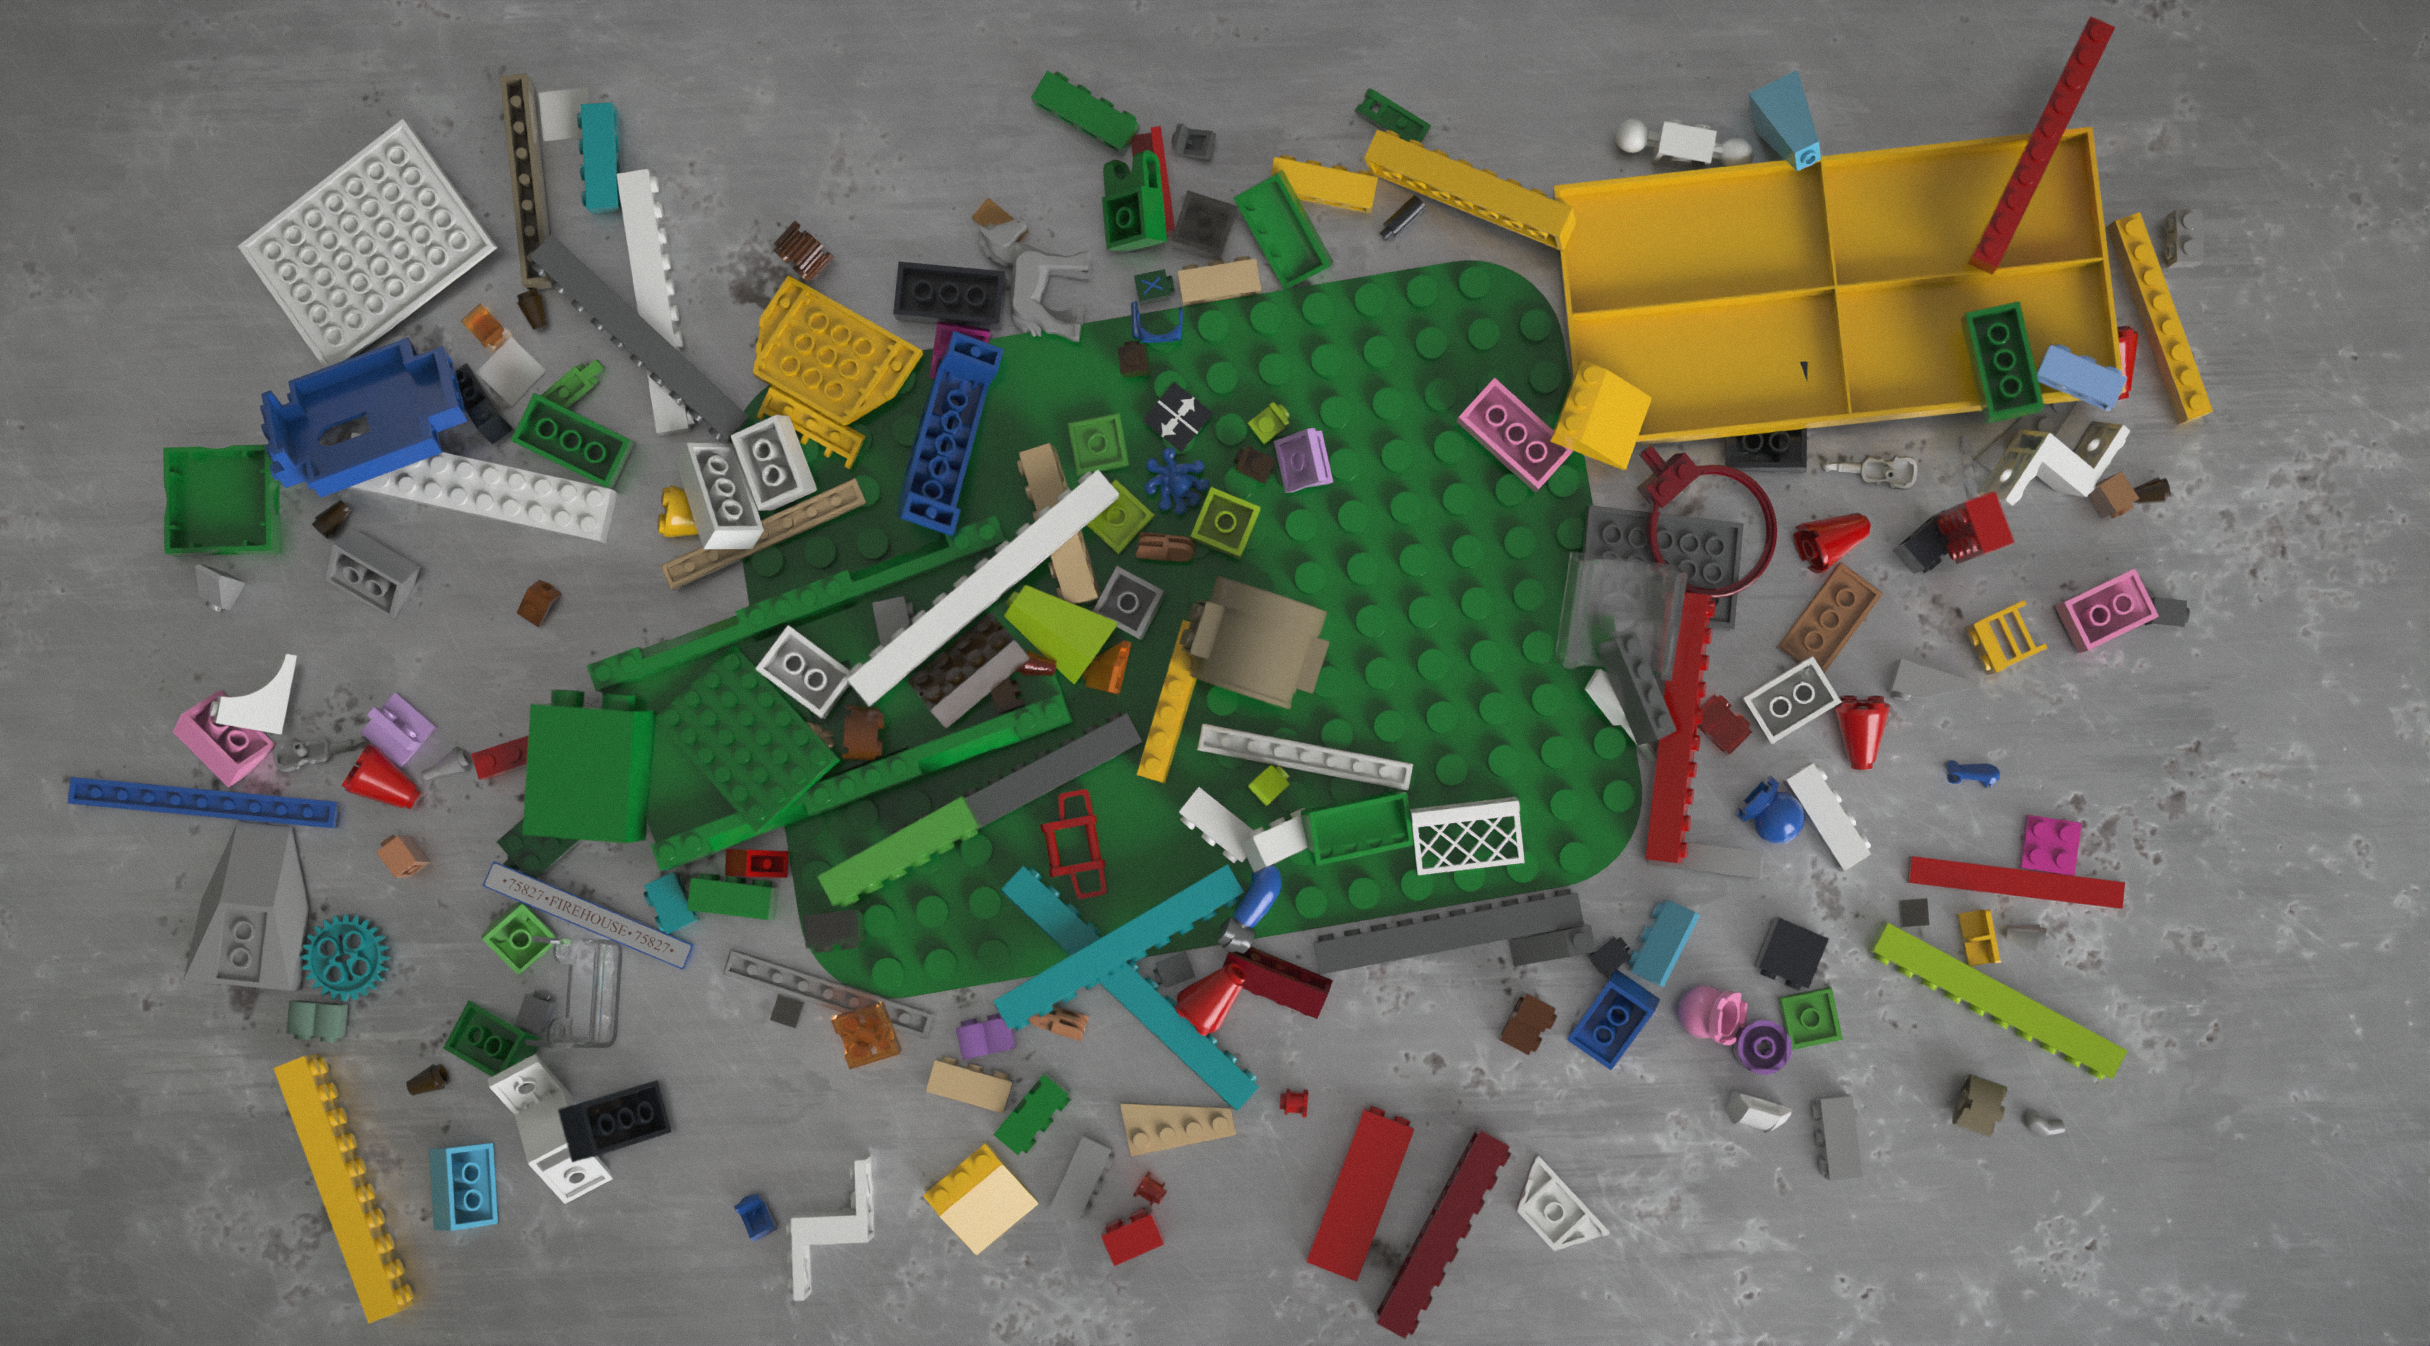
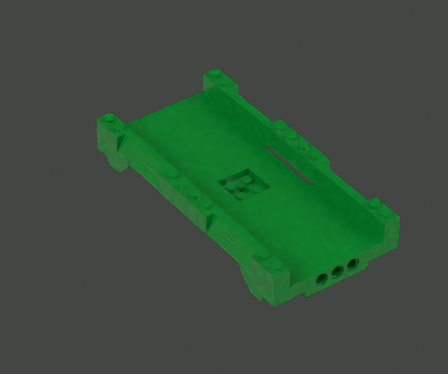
M997 516L955 530L952 536L945 534L946 538L851 573L849 570L736 610V616L673 639H667L643 649L635 647L586 665L595 691L636 695L635 709L654 711L647 821L655 843L651 844V848L659 870H671L690 862L698 861L729 849L759 834L754 831L657 722L655 717L734 644L757 667L782 633L756 642V636L854 600L857 602L856 606L793 629L847 669L851 670L860 662L864 666L872 659L869 655L880 646L872 603L905 596L907 602L912 601L915 616L922 610L927 613L934 607L932 602L944 592L949 595L956 589L953 586L955 582L964 575L969 578L976 572L974 567L984 558L990 560L997 554L995 549L1006 541ZM1022 580L1016 583L871 705L879 707V712H884L883 729L878 728L877 739H882L881 756H876L875 759L909 747V750L814 784L761 834L902 784L989 750L1015 744L1073 722L1052 663L1004 616L1009 609L1006 602L1014 591L1020 593L1024 588ZM992 612L1030 658L1009 676L1011 681L1016 679L1021 691V695H1018L1017 698L1018 700L1023 699L1026 705L1000 715L990 691L949 727L945 728L907 681L987 614ZM765 677L805 722H812L814 725L819 724L823 727L822 731L829 729L833 732L834 735L830 739L834 740L835 745L831 750L840 761L820 779L869 762V760L842 759V753H848V747H843L845 716H851V710H846V704L868 706L851 685L828 716L823 719Z

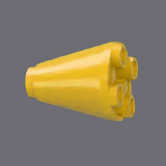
M669 485V488L663 487L661 503L665 510L664 513H659L658 533L662 534V537L667 538L697 535L698 531L685 490L675 485Z

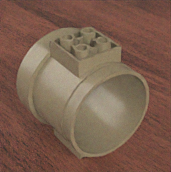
M1217 576L1209 601L1198 599L1197 604H1192L1188 616L1189 619H1192L1189 629H1184L1180 639V644L1183 645L1182 651L1196 655V662L1190 676L1290 709L1293 694L1296 693L1297 689L1313 694L1329 645V641L1319 638L1328 612Z

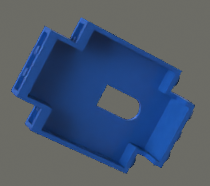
M408 337L288 381L290 393H287L289 400L287 404L282 405L272 390L261 393L263 405L260 406V410L264 420L261 428L264 436L268 439V444L265 445L269 458L272 460L269 468L275 480L279 479L285 488L306 481L309 489H314L320 498L441 454L442 449L438 432L468 421L454 364L444 346L419 355ZM367 415L370 432L332 446L320 445L321 435L329 428Z

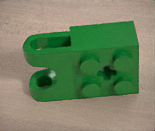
M1150 150L1135 154L1131 172L1125 162L1112 160L1105 163L1103 167L1105 196L1102 197L1106 249L1131 252L1167 242L1158 156Z

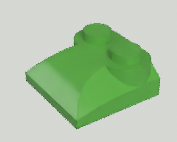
M522 902L511 905L481 935V939L517 975H520L559 941V938L534 913L533 908Z

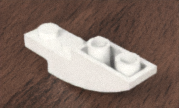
M1596 669L1585 690L1612 725H1621L1637 745L1608 673L1601 669ZM1659 740L1637 745L1649 761H1657Z

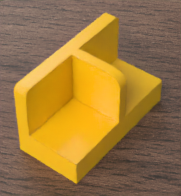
M1990 909L1958 913L1957 919L1966 964L1971 967L1988 963H2000Z

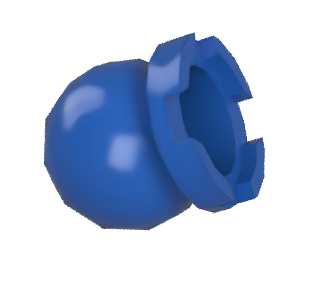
M1768 776L1767 784L1760 782L1744 799L1747 803L1743 810L1738 808L1735 815L1742 822H1746L1749 819L1752 820L1753 829L1765 841L1775 844L1787 843L1797 837L1804 827L1805 814L1803 806L1792 795L1786 792H1777L1780 783L1772 776Z

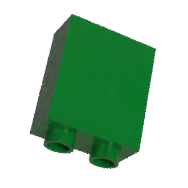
M560 689L551 690V703L530 704L523 835L613 843H632L646 840L654 711L635 709L636 695L602 693V707L584 705L585 691Z

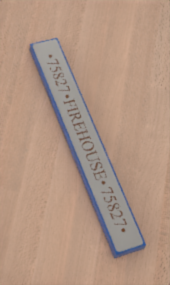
M493 861L482 885L682 970L694 945L496 861Z

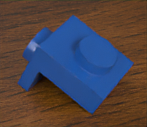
M758 1194L746 1196L740 1203L734 1206L735 1211L741 1216L747 1233L753 1242L777 1229L766 1201Z

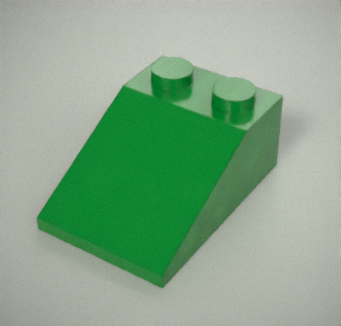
M468 1000L443 1049L493 1077L535 1055L543 1039Z

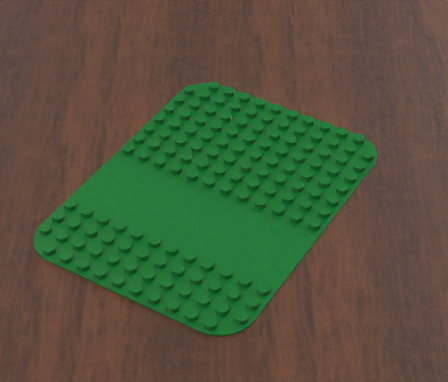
M1463 260L1140 314L1141 327L1151 334L1164 335L1170 333L1179 325L1178 313L1179 308H1182L1181 340L1172 342H1140V344H1145L1148 349L1150 375L1124 378L1120 372L1118 347L1124 346V342L1140 341V339H1134L1132 336L1131 315L1083 323L1079 342H1072L1056 334H1047L1043 330L1041 331V337L1037 335L1033 337L1028 332L989 339L988 344L1002 348L1004 351L998 372L988 387L956 508L961 510L955 530L997 516L1006 540L1011 543L1018 537L1016 532L1023 525L1029 523L1031 526L1035 523L1033 512L1037 511L1035 504L1033 505L1032 501H1029L1026 494L1025 486L1029 484L1027 479L1021 476L1017 461L1021 460L1019 453L1050 443L1057 449L1068 488L1073 491L1080 485L1078 480L1083 475L1077 476L1067 423L1117 413L1121 415L1130 466L1101 471V474L1110 484L1116 479L1155 515L1141 532L1185 536L1191 539L1190 536L1211 487L1261 507V510L1240 560L1195 541V554L1192 559L1185 562L1140 559L1136 557L1140 533L1119 555L1087 525L1084 526L1081 530L1101 594L1116 566L1167 593L1142 640L1115 627L1094 657H1098L1122 641L1132 643L1120 695L1086 687V681H1083V674L1074 684L1053 665L1073 722L1030 739L989 750L932 771L921 777L784 826L801 929L807 945L819 964L842 984L884 998L913 997L1036 976L1069 957V955L1000 891L1022 866L1026 869L1031 866L1042 877L1039 881L1046 888L1049 885L1054 887L1062 895L1059 900L1066 906L1069 903L1072 904L1081 913L1078 918L1085 924L1091 922L1101 932L1098 935L1101 938L1228 864L1244 893L1239 895L1240 901L1229 908H1226L1225 905L1215 909L1217 915L1203 922L1202 918L1192 923L1194 928L1181 936L1178 931L1170 935L1171 941L1159 949L1153 945L1145 950L1148 954L1145 957L1221 945L1217 942L1223 932L1221 924L1229 917L1235 918L1233 913L1244 899L1251 885L1253 869L1247 857L1242 863L1239 860L1233 863L1222 854L1225 850L1218 843L1213 847L1201 837L1204 832L1195 826L1192 830L1180 821L1182 815L1179 811L1198 787L1252 830L1263 827L1264 832L1271 829L1269 823L1284 817L1285 821L1291 820L1290 814L1304 807L1305 809L1397 790L1407 792L1410 809L1517 797L1519 800L1525 863L1418 875L1414 845L1319 866L1314 865L1309 848H1306L1275 863V867L1281 874V890L1269 911L1252 928L1255 931L1254 939L1565 887L1585 881L1608 867L1625 849L1637 826L1642 804V782L1635 742L1621 725H1612L1585 690L1596 669H1601L1607 673L1596 646L1616 637L1613 616L1577 612L1586 507L1589 505L1593 506L1585 457L1583 454L1573 451L1535 493L1456 422L1465 409L1496 378L1554 431L1571 385V377L1564 338L1558 318L1550 303L1535 285L1525 277L1504 266L1491 262ZM933 348L922 350V357L894 398L847 425L866 436L850 469L844 467L847 458L834 451L829 458L824 456L827 447L811 438L806 445L802 444L800 441L803 434L795 430L817 491L772 511L758 510L757 508L760 520L854 478L857 480L867 504L742 559L749 606L849 570L851 573L946 538L944 533L901 519L897 515L903 478L923 408L934 379L929 378ZM1174 382L1213 413L1182 452L1143 422V419ZM770 385L754 397L745 408L744 413L749 416L750 421L742 430L771 417L766 414L762 421L756 418L771 387ZM1274 402L1277 406L1281 404L1290 415L1288 418L1289 426L1263 445L1248 426V422L1268 408L1270 403ZM1315 428L1316 431L1322 430L1333 483L1306 487L1295 492L1285 493L1274 441L1305 429ZM1247 444L1252 446V449L1276 459L1265 485L1236 472L1237 464L1233 463L1239 449L1245 450ZM1168 447L1175 450L1176 454L1173 460L1177 465L1193 464L1196 460H1201L1204 463V469L1201 473L1188 472L1186 474L1193 475L1199 480L1206 479L1210 484L1205 492H1200L1194 486L1190 489V491L1196 492L1200 496V503L1197 506H1191L1188 498L1182 497L1187 505V511L1183 515L1175 513L1176 503L1172 493L1169 494L1172 503L1171 508L1166 511H1162L1159 508L1158 503L1162 499L1161 485H1156V492L1152 495L1147 494L1144 489L1145 484L1149 480L1159 475L1147 470V461L1150 458H1154L1157 460L1158 465L1167 467L1162 453ZM1050 555L1021 580L1024 586L1027 585L1058 598L1056 589L1060 588L1059 581L1051 575L1048 564L1052 562ZM1217 576L1328 612L1319 638L1329 641V645L1313 694L1297 689L1291 700V708L1288 709L1196 679L1166 783L1137 775L1182 621L1191 622L1192 619L1188 618L1192 604H1197L1198 599L1209 601ZM854 600L755 637L756 642L782 633L787 626L792 628L799 627L856 606L857 602ZM1097 603L1082 608L1093 611ZM1121 712L1124 715L1127 713L1143 743L978 829V834L966 841L959 839L953 842L955 847L942 854L937 852L930 854L931 860L919 867L908 866L905 868L907 872L905 875L890 881L887 878L881 881L883 887L870 894H866L863 891L857 895L859 900L847 907L832 905L817 876L893 835L892 831L905 824L909 826L917 822L916 818L927 812L933 813L940 809L939 806L952 799L956 800L964 797L963 794L975 787H978L979 791L989 786L988 780L1000 774L1005 778L1013 773L1011 768L1022 762H1026L1029 765L1037 761L1035 756L1047 749L1051 753L1060 749V742L1072 736L1074 740L1084 736L1082 731L1095 724L1100 728L1108 723L1106 718L1113 714ZM1202 724L1411 763L1413 768L1409 789L1407 791L1280 766L1290 776L1286 780L1290 785L1266 807L1248 789V786L1272 764L1197 750ZM909 747L877 758L875 761H869L822 778L815 784L909 750ZM1087 789L1090 792L1094 815L1096 814L1097 817L1095 826L1101 858L1105 860L1106 865L1104 871L1108 892L1105 895L1079 899L1076 896L1070 874L1049 877L1048 870L1051 868L1044 832L1041 833L1040 825L1060 821L1058 800L1060 794ZM1083 795L1065 799L1066 820L1088 816ZM1514 816L1503 817L1496 826L1508 834L1514 827ZM1491 818L1488 820L1493 823L1496 818ZM1483 819L1476 820L1469 829L1481 838L1490 825ZM1470 821L1461 823H1463L1466 826ZM1449 823L1443 833L1452 840H1455L1464 828L1457 823ZM1443 824L1434 825V826H1436L1438 829H1440ZM1085 825L1055 830L1061 867L1091 862ZM1430 826L1418 827L1419 838L1427 844L1437 833ZM1493 829L1484 841L1496 849L1505 837L1496 829ZM1466 832L1457 844L1470 852L1478 842V839L1469 832ZM1514 833L1511 836V838L1516 841V835ZM1440 835L1431 847L1443 855L1452 843ZM1510 840L1499 851L1506 858L1518 857L1517 846ZM1420 843V850L1422 851L1425 846ZM1482 843L1473 853V856L1479 861H1485L1493 851ZM1455 846L1446 859L1452 864H1460L1466 857V854ZM1428 849L1421 858L1422 868L1433 867L1440 858ZM1498 855L1494 857V859H1502ZM1469 858V860L1466 863L1475 861ZM1443 861L1440 866L1448 864ZM1098 869L1076 873L1083 893L1096 892L1101 889Z

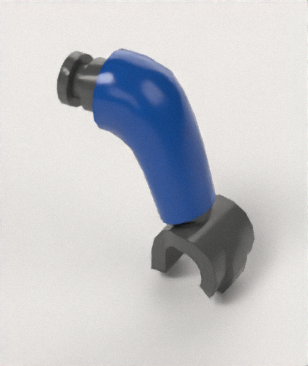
M1275 863L1252 872L1249 890L1233 913L1235 918L1229 917L1221 924L1223 932L1217 942L1223 945V949L1229 952L1245 953L1251 946L1255 936V931L1252 928L1269 911L1281 890V874L1275 867Z

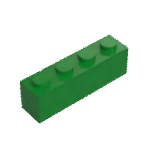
M1047 70L1031 96L1033 104L1124 156L1139 131V125L1136 122L1137 118L1125 110L1122 113L1113 108L1114 105L1105 98L1101 97L1098 100L1091 96L1092 92L1086 87L1079 84L1075 87L1068 83L1069 79L1057 71L1053 74Z

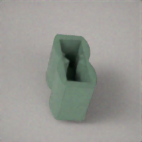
M306 1000L289 1001L286 1033L294 1034V1039L310 1040L311 1036H319L322 1042H337V1038L345 1037L348 1004Z

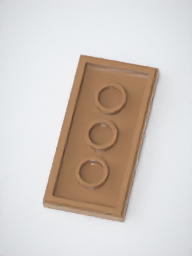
M1839 562L1776 647L1797 663L1812 655L1823 673H1825L1884 593L1842 562Z

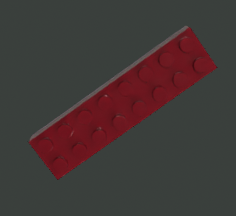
M1476 1127L1374 1314L1377 1324L1406 1339L1408 1333L1410 1335L1414 1334L1420 1322L1417 1319L1421 1309L1426 1311L1432 1301L1431 1291L1434 1285L1439 1287L1446 1274L1444 1272L1446 1263H1452L1459 1250L1457 1248L1459 1239H1465L1472 1227V1224L1469 1222L1473 1214L1478 1215L1485 1203V1200L1482 1198L1486 1190L1491 1191L1498 1179V1176L1495 1174L1499 1166L1504 1167L1511 1155V1152L1508 1150L1510 1146L1506 1142Z

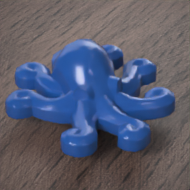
M1168 447L1162 453L1167 467L1158 465L1157 460L1154 458H1150L1147 461V470L1159 475L1149 480L1145 484L1144 489L1147 494L1152 495L1156 492V485H1161L1162 499L1158 503L1159 508L1162 511L1171 508L1172 503L1169 494L1172 493L1176 503L1174 511L1177 515H1183L1187 511V505L1182 497L1188 498L1191 506H1197L1200 503V496L1196 492L1190 491V489L1194 486L1200 492H1205L1210 484L1206 479L1199 480L1193 475L1186 474L1188 472L1201 473L1204 469V463L1201 460H1196L1193 464L1177 465L1173 460L1176 454L1175 450Z

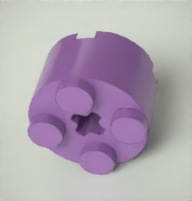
M1765 1019L1750 1020L1746 1022L1744 1028H1739L1735 1036L1738 1038L1737 1042L1733 1044L1735 1058L1741 1066L1761 1075L1776 1073L1791 1057V1039L1787 1032L1775 1022ZM1761 1040L1767 1044V1049H1763L1762 1054L1760 1050H1757V1044H1761Z

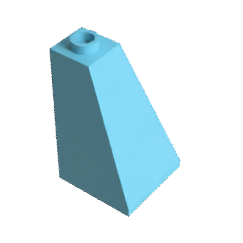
M1797 71L1749 93L1754 130L1796 171L1821 160L1818 137Z

